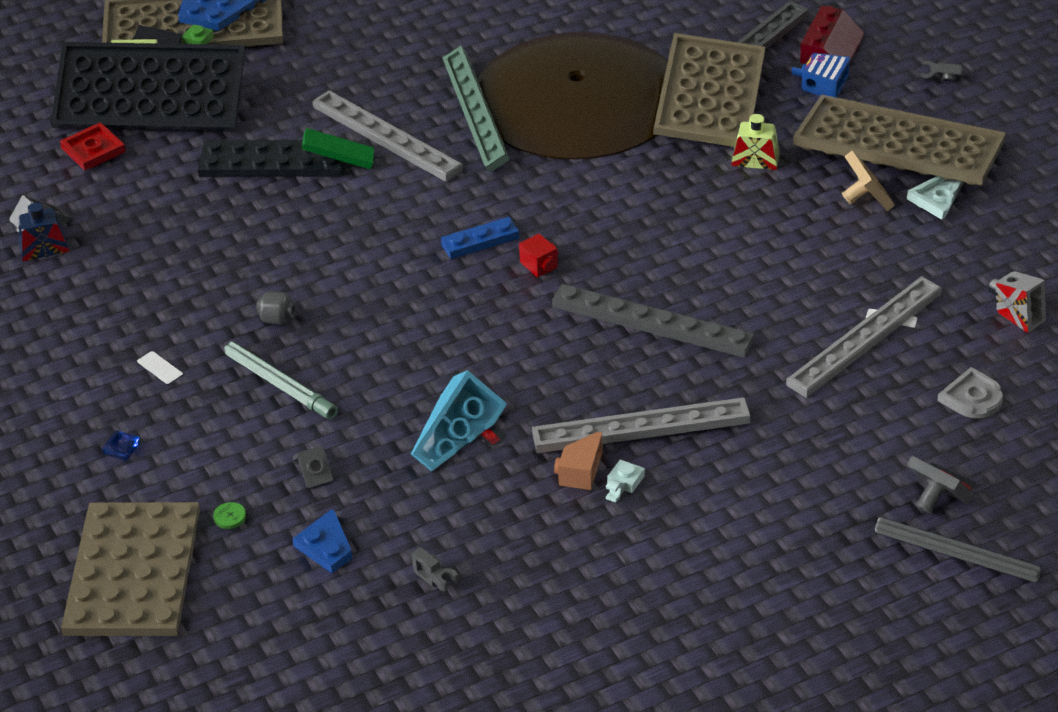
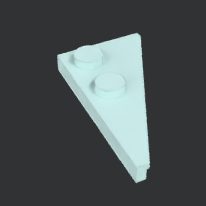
M936 176L908 190L907 199L938 218L944 219L964 181L946 180L941 176Z

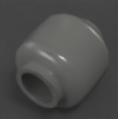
M269 290L258 298L256 312L264 323L283 326L289 322L290 318H294L296 304L293 303L290 294Z

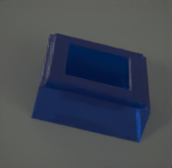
M115 430L102 447L103 454L127 461L140 445V439L138 436Z

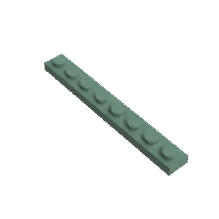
M459 46L442 59L486 169L492 172L510 159L464 48Z

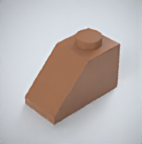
M595 432L564 447L561 458H556L554 473L558 474L559 486L586 490L592 489L603 453L602 432Z

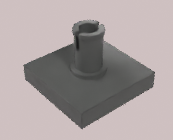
M914 456L907 463V466L920 480L928 483L919 501L915 504L920 509L932 514L942 493H947L969 504L973 494L959 479Z

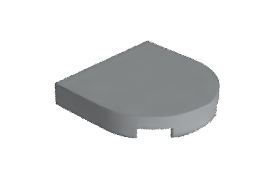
M970 367L938 394V401L966 417L985 418L994 415L1000 410L1003 404V393L1001 386L995 380Z

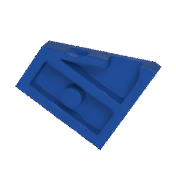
M332 509L292 538L295 548L330 573H334L352 559V550L336 513Z

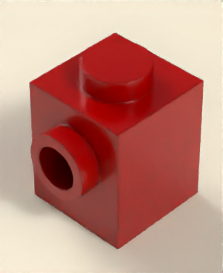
M540 233L519 243L520 263L536 277H540L558 268L559 253L557 247Z

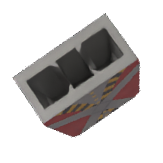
M1015 271L1000 280L994 279L990 282L988 291L996 296L997 311L1000 315L1028 333L1046 321L1045 280Z

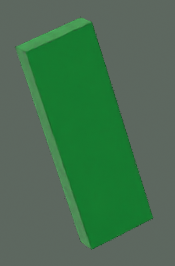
M309 128L305 129L302 150L371 169L374 157L373 147Z

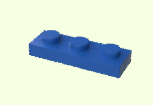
M507 217L441 237V245L449 258L454 259L519 239V230L511 218Z

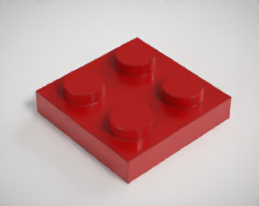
M101 122L60 141L61 149L84 171L126 152L125 145Z

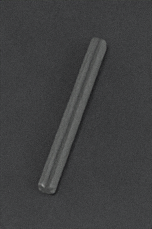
M879 517L875 525V532L1031 582H1037L1041 574V567L887 518Z

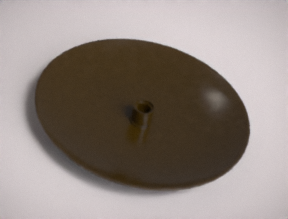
M597 32L557 33L531 39L506 50L485 67L478 78V83L502 142L533 155L571 160L600 158L628 151L657 136L653 134L668 61L646 45L621 36Z

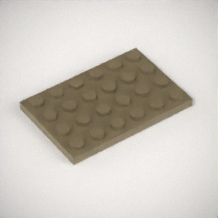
M674 33L653 134L735 147L741 122H749L750 116L754 114L765 47Z
M199 502L89 503L61 626L63 636H178L200 514Z

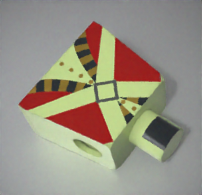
M753 114L750 116L749 122L743 121L740 124L731 166L777 170L780 151L776 128L773 124L764 123L762 115Z

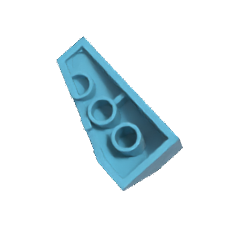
M468 370L453 376L438 399L411 455L430 471L436 469L457 453L459 449L494 425L507 403Z

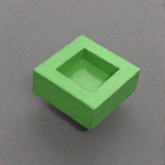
M194 24L181 37L183 44H207L214 38L213 30Z

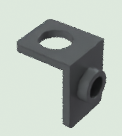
M323 445L296 453L293 456L294 461H299L307 488L333 480Z

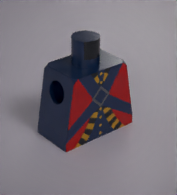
M31 203L27 208L28 213L19 216V247L22 260L28 261L69 252L64 230L54 209L43 210L41 203Z

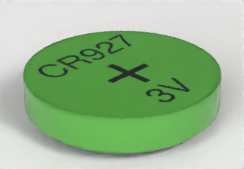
M228 502L218 506L213 514L215 524L223 529L237 528L246 519L244 507L235 502Z

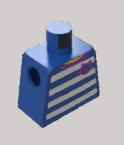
M814 53L809 58L807 64L795 61L792 67V75L802 77V89L818 96L822 94L838 97L849 77L850 57Z

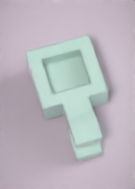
M620 460L608 475L606 489H609L610 492L607 494L606 499L617 502L624 491L632 493L644 478L645 468Z

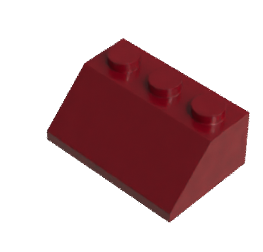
M821 5L801 42L800 63L807 64L809 58L814 53L850 57L851 63L864 37V32L844 10Z

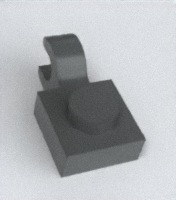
M923 61L922 63L923 66L931 67L930 73H921L923 79H931L936 74L942 75V79L956 81V77L962 78V65L937 64L931 61Z
M421 547L412 552L414 573L432 587L437 585L441 591L446 592L448 589L445 580H452L455 584L458 583V573L452 568H440V562L434 554H429Z

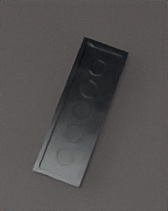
M213 139L204 140L198 174L199 177H341L343 161L302 150L303 140Z

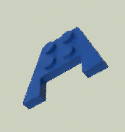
M182 0L178 18L180 23L195 24L219 31L237 20L239 14L244 10L250 11L254 9L255 3L260 0Z

